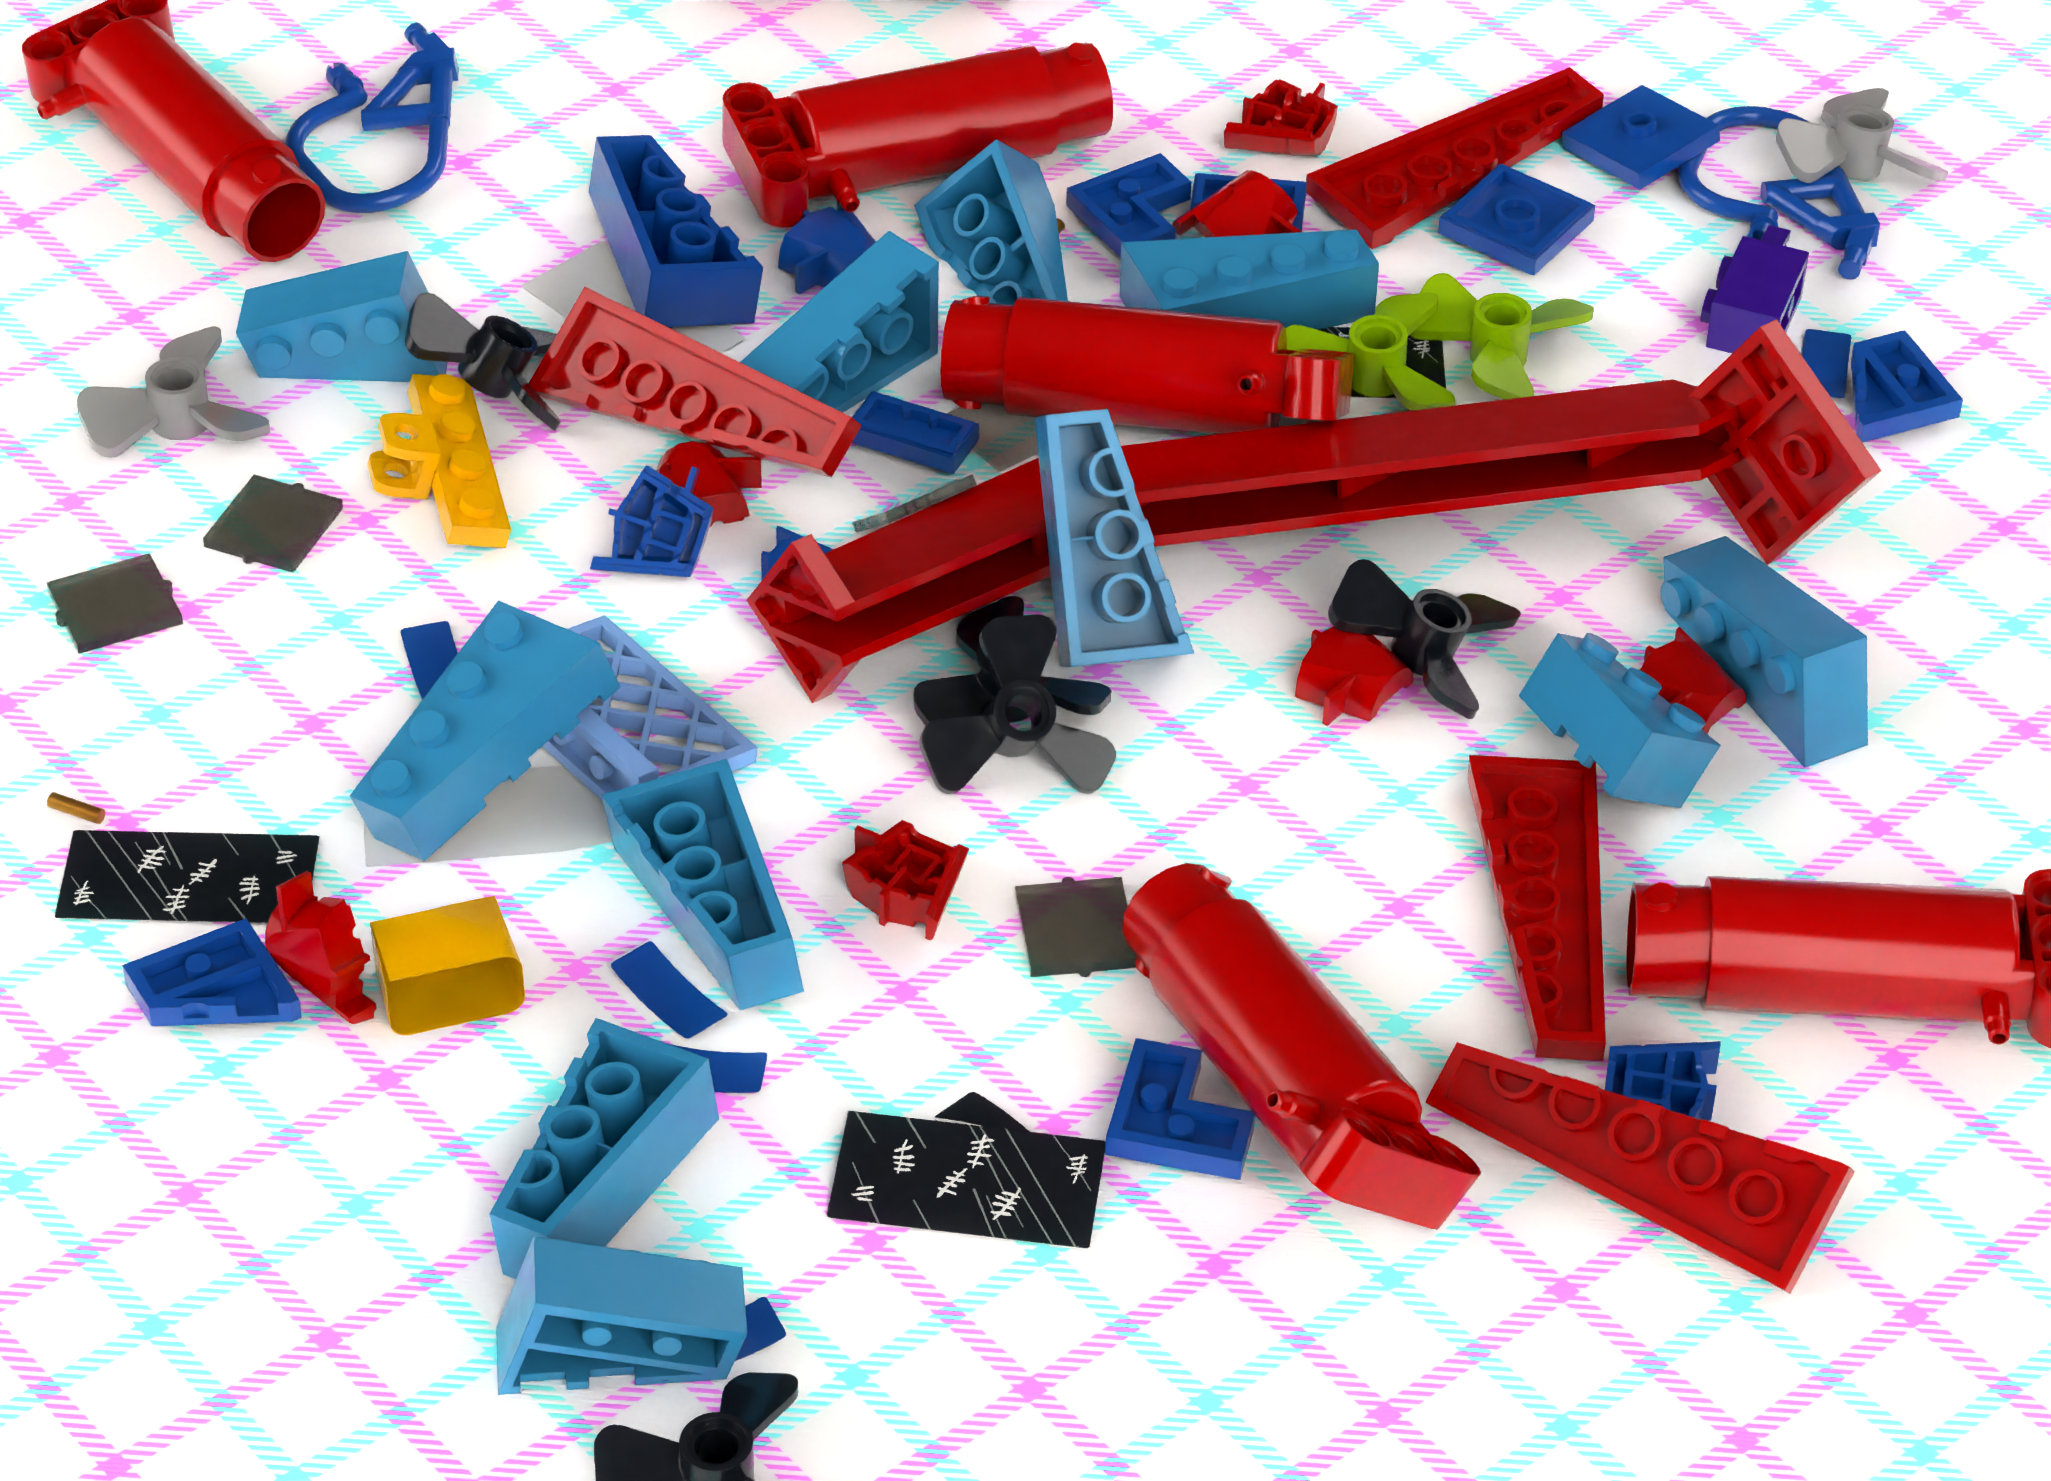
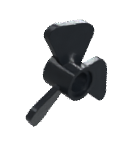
M422 293L417 297L410 309L405 334V345L414 357L428 361L460 363L458 371L461 377L479 392L502 399L509 397L513 391L524 406L552 430L556 431L561 423L559 417L522 376L534 355L547 352L557 335L556 333L521 326L508 318L497 315L488 316L478 330L435 294Z
M1366 559L1357 560L1348 567L1328 609L1330 623L1340 631L1393 637L1390 645L1391 652L1413 673L1423 676L1425 688L1436 701L1467 719L1475 717L1479 710V702L1453 659L1465 634L1513 627L1521 616V612L1513 606L1488 596L1474 593L1462 594L1456 597L1443 590L1424 589L1419 591L1412 601L1378 565Z
M1018 596L1004 597L968 614L959 622L956 629V643L976 662V674L926 680L916 685L913 692V706L917 716L925 726L936 719L983 714L985 708L998 694L999 689L979 642L980 633L985 625L994 618L1024 615V601ZM1041 676L1038 682L1049 691L1056 706L1077 714H1099L1111 702L1112 690L1101 683ZM1018 707L1005 708V716L1009 723L1019 722L1029 717L1025 711Z
M1039 614L997 617L989 621L982 629L979 642L999 689L998 694L988 704L982 715L932 720L926 725L920 735L919 745L934 784L941 792L946 794L958 793L994 752L1006 757H1020L1028 754L1035 747L1075 790L1090 794L1096 792L1103 785L1116 760L1115 747L1103 736L1055 723L1056 705L1049 691L1038 683L1057 634L1056 625L1049 617ZM1018 707L1025 711L1031 720V730L1022 731L1011 726L1006 719L1005 708Z
M748 1372L736 1376L724 1387L720 1411L706 1413L691 1420L682 1430L679 1442L623 1425L613 1424L606 1426L598 1433L594 1441L596 1481H755L753 1440L797 1399L799 1393L798 1379L788 1373Z

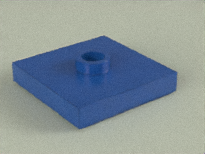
M1644 85L1638 86L1562 132L1563 149L1639 190L1720 141L1719 124Z
M1499 164L1439 218L1438 234L1534 276L1594 221L1596 205L1506 165Z

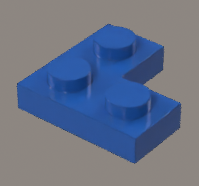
M1159 153L1067 187L1066 206L1121 258V242L1176 239V229L1158 212L1191 200L1192 182L1165 156Z
M1135 1038L1106 1134L1105 1155L1241 1180L1254 1133L1255 1115L1249 1110L1192 1100L1201 1071L1202 1050Z

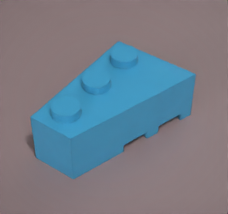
M408 251L245 290L236 335L259 378L410 382L412 374L434 376L446 374L448 362L417 359L408 351L405 345V334L410 309L420 294L429 293Z
M1557 633L1520 692L1519 697L1555 736L1563 738L1566 734L1579 745L1573 756L1582 766L1591 768L1593 763L1596 762L1604 770L1608 777L1602 787L1611 797L1681 808L1721 746L1702 730L1705 725L1703 718L1691 709L1678 703H1672L1671 705L1658 693L1662 686L1643 671L1633 667L1627 669L1616 660L1619 651L1605 639L1593 633H1586L1584 638Z
M534 1236L496 1327L498 1395L521 1393L520 1382L566 1379L567 1390L590 1389L589 1377L635 1374V1386L727 1379L747 1336L743 1267Z

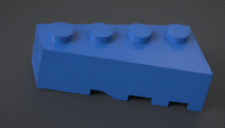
M652 135L597 136L588 193L636 312L669 328L754 323L764 268L754 255L745 257L738 249L740 241L738 236L729 226L720 227L710 216L711 205L702 194H695L684 185L686 175Z

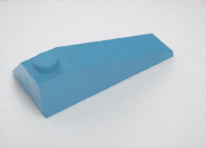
M996 139L914 204L929 248L940 259L946 261L958 274L957 278L963 285L974 291L976 295L990 297L989 303L1014 305L1019 297L1068 301L1055 205L1038 162Z

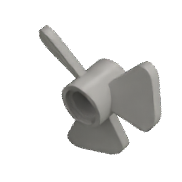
M1884 88L1867 89L1828 100L1823 106L1821 118L1829 126L1786 118L1780 121L1777 129L1776 142L1791 173L1798 180L1805 183L1817 181L1837 166L1844 170L1847 178L1856 180L1874 179L1880 175L1884 159L1931 180L1946 182L1948 171L1939 166L1888 147L1894 120L1890 114L1884 111L1889 91Z
M217 326L207 327L168 342L159 353L160 360L152 364L146 371V388L92 386L84 388L77 397L79 418L93 449L101 456L108 458L122 454L152 429L157 435L169 440L191 439L208 429L216 436L225 440L246 441L269 434L270 424L269 420L262 415L208 400L204 369L222 343L221 329Z

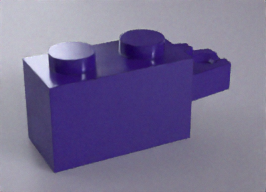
M1768 225L1761 240L1742 236L1733 257L1724 255L1716 279V289L1718 290L1708 289L1701 311L1700 321L1709 324L1706 340L1707 348L1732 354L1759 327L1775 319L1778 320L1784 331L1787 332L1802 298L1809 257L1808 251L1787 247L1786 243L1790 239L1791 230Z

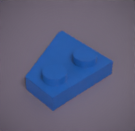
M1906 330L1854 343L1851 371L1855 433L1862 443L1960 417L1963 398Z
M247 918L122 965L125 984L151 1026L293 1022L302 1018L300 999Z

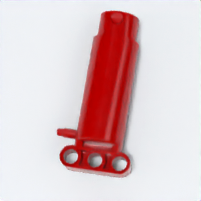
M107 0L34 33L22 44V54L30 92L33 99L39 102L37 111L42 119L48 120L56 115L62 116L83 106L210 229L221 236L232 237L248 254L257 260L277 262L290 258L305 248L318 233L325 216V198L320 187L299 168L293 150L175 42L168 0Z
M1075 42L1070 46L1038 51L1035 46L1026 45L796 90L791 96L777 99L773 97L766 87L757 83L744 82L730 86L725 90L722 97L723 147L759 217L765 223L780 228L795 226L802 219V212L805 210L809 211L810 199L824 201L835 198L838 204H841L844 211L854 212L860 205L857 197L859 193L952 175L996 139L1029 158L1051 155L1058 144L1106 135L1111 130L1113 122V95L1107 68L1099 50L1093 43Z
M979 295L963 300H954L946 317L941 349V389L946 400H952V402L963 409H981V403L1004 405L1009 415L1027 417L1108 409L1113 425L1205 434H1223L1277 427L1280 414L1285 417L1334 421L1350 412L1355 354L1317 349L1289 350L1287 349L1286 329L1277 320L1019 297L1014 305L989 303L990 297Z
M1185 863L1167 868L1149 879L1132 897L1124 913L1122 933L1127 945L1137 956L1135 960L1136 969L1150 979L1155 995L1314 1186L1340 1202L1438 1230L1481 1175V1171L1477 1164L1459 1147L1446 1139L1430 1134L1420 1122L1422 1106L1416 1089L1266 916L1247 900L1237 899L1228 889L1232 884L1230 877L1214 872L1201 864Z
M2043 869L2031 873L2024 881L2022 894H2012L2006 889L1724 876H1707L1704 886L1668 884L1664 882H1633L1629 900L1626 941L1627 992L1629 996L1648 998L1700 999V1005L1703 1010L1983 1022L1989 1041L1997 1045L2004 1044L2009 1040L2011 1020H2026L2030 1036L2039 1044L2051 1048V869Z

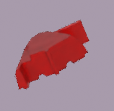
M1276 79L1265 88L1263 94L1258 93L1252 99L1247 97L1243 99L1242 123L1228 122L1226 124V128L1223 131L1224 147L1227 149L1284 153L1286 155H1320L1325 150L1333 132L1338 105L1324 99L1325 83L1320 82L1313 94L1309 92L1304 97L1301 95V88L1281 79Z
M1246 170L1172 223L1176 233L1180 236L1192 227H1195L1201 236L1205 238L1302 232L1292 225L1298 213L1292 199L1271 179L1253 170Z
M696 441L679 443L668 449L660 458L656 471L670 479L678 487L685 488L692 466L701 469L693 495L714 508L710 527L716 521H722L723 524L743 521L744 517L750 516L741 489L762 488L761 458L726 457L718 448L708 443Z
M1333 626L1323 632L1316 629L1312 631L1311 647L1301 662L1294 697L1324 706L1322 724L1326 726L1330 725L1342 713L1371 721L1377 716L1380 707L1402 687L1407 689L1414 683L1413 672L1374 635L1344 632Z
M1680 627L1676 629L1674 641L1656 649L1650 645L1645 648L1644 662L1640 670L1654 678L1662 686L1658 694L1671 705L1672 703L1681 704L1703 718L1705 725L1702 730L1707 734L1710 728L1734 707L1739 709L1746 703V693Z
M901 820L881 835L857 825L854 829L855 853L842 861L845 882L852 897L878 915L879 925L884 927L888 922L914 927L918 922L925 924V939L931 941L936 934L967 859L969 848L960 844L952 847L917 832L913 824Z
M308 871L276 886L278 905L270 915L265 931V946L276 964L294 981H298L299 984L347 1022L357 1024L373 1019L374 1011L377 1009L376 1003L362 993L363 980L359 978L360 974L364 971V964L371 960L370 955L364 953L360 938H355L353 935L356 923L351 906L346 904L345 899L323 897L318 901V897L314 896L311 872Z

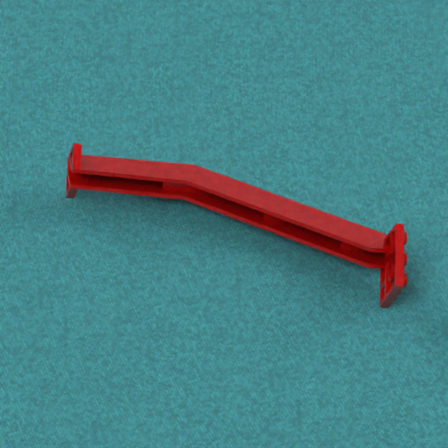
M1777 319L1759 327L1698 387L1670 379L1121 446L1135 484L1134 490L1154 537L1155 543L1153 544L1155 547L1693 482L1708 478L1765 563L1769 565L1784 557L1882 471ZM1039 457L827 553H823L812 534L793 541L746 601L812 703L831 695L862 658L1051 576Z

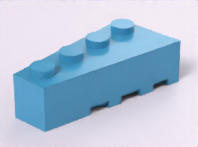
M1357 229L1121 242L1119 297L1125 307L1277 320L1285 328L1290 325H1303L1318 330L1352 323L1364 316L1375 314L1379 262Z
M888 231L741 360L740 363L841 412L847 411L866 399L871 391H879L938 354L939 261L891 231Z
M1108 409L1036 417L1035 427L1060 666L1075 667L1195 654L1188 633L1184 631L1175 605L1177 602L1170 582L1165 577L1153 544L1155 540L1148 520L1144 518L1134 490L1135 484Z
M1727 536L1663 557L1664 582L1661 585L1660 594L1665 611L1744 690L1747 704L1804 768L1868 745L1867 636Z
M498 600L350 794L351 800L374 839L422 861L429 858L487 806L484 801L485 796L502 782L509 779L512 782L516 781L532 766L528 759L554 735L562 740L580 724L577 715L597 697L604 702L621 687L600 643Z
M727 759L601 795L614 849L740 1011L804 992L793 937Z
M595 1018L587 1033L588 1047L582 1058L574 1057L564 1075L566 1087L556 1106H547L538 1123L540 1135L532 1149L523 1151L489 1213L503 1275L513 1279L517 1278L534 1236L556 1240L563 1239L603 1247L612 1240L719 1120L708 1058Z

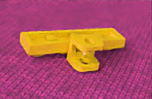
M412 374L407 394L413 414L388 413L380 417L378 430L380 431L383 450L372 452L367 463L373 489L387 496L428 500L432 486L447 544L506 548L511 527L472 386L463 378H457L448 374L436 376ZM396 433H408L410 434V438H402L398 436ZM386 471H395L404 477L395 478L388 475Z

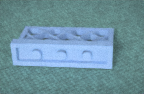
M603 615L567 628L594 641L601 640L615 652V654L605 653L616 678H618V674L645 678L653 685V687L619 682L621 687L604 701L602 706L589 704L577 715L580 724L562 740L554 735L542 746L599 799L602 800V794L723 759L728 760L732 772L756 763L758 747L607 616ZM612 700L646 705L648 709L647 713L611 708ZM656 707L683 711L691 718V721L655 715ZM612 727L642 732L641 740L622 737ZM650 734L687 739L686 747L650 742ZM699 741L722 745L726 750L717 753L693 749L694 742ZM652 762L681 766V768L659 776V768Z

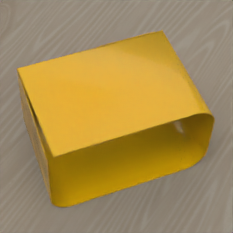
M495 896L478 898L370 922L376 975L390 1027L396 1034L413 1035L504 1015L517 1010L525 1000L523 966Z

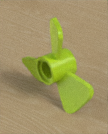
M1438 273L1431 276L1419 292L1435 293L1438 296V308L1410 336L1419 340L1471 341L1469 353L1470 360L1473 363L1471 377L1480 389L1504 400L1534 396L1535 391L1524 369L1528 357L1530 334L1589 322L1593 319L1594 307L1574 299L1563 298L1548 301L1532 310L1526 300L1510 293H1492L1477 300L1453 276L1447 273Z
M1435 293L1395 295L1384 299L1376 306L1374 315L1364 316L1351 325L1349 339L1303 325H1290L1285 328L1287 349L1289 350L1317 349L1354 353L1352 389L1362 395L1385 397L1394 394L1400 404L1411 411L1455 406V396L1450 391L1406 366L1408 336L1436 312L1438 296Z

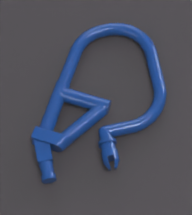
M418 22L410 24L404 32L406 40L415 46L417 52L409 56L390 81L361 110V122L364 131L429 125L427 161L418 174L406 182L384 191L352 193L334 186L306 155L304 143L314 129L331 119L364 105L368 99L362 80L354 75L343 63H333V69L330 65L326 68V80L337 91L338 95L304 112L295 120L287 132L284 143L293 150L299 168L320 187L325 203L333 208L352 213H374L390 210L426 193L436 184L444 172L447 161L448 129L451 118L453 81H458L459 67L455 48H449L435 32L428 34L426 28ZM431 84L429 103L397 106L415 85Z
M1759 106L1727 108L1706 117L1719 124L1720 131L1740 125H1759L1778 129L1780 121L1786 118L1809 122L1786 111ZM1707 149L1679 166V183L1688 198L1699 207L1711 213L1750 222V229L1746 237L1761 240L1768 225L1778 227V212L1776 211L1778 210L1814 233L1817 238L1836 250H1844V257L1840 261L1838 272L1845 279H1856L1860 275L1862 265H1866L1872 247H1877L1880 222L1874 212L1865 213L1844 170L1840 166H1837L1812 183H1805L1798 179L1762 182L1760 188L1762 202L1771 207L1728 198L1704 186L1699 180L1697 173ZM1833 198L1841 216L1829 217L1804 200Z

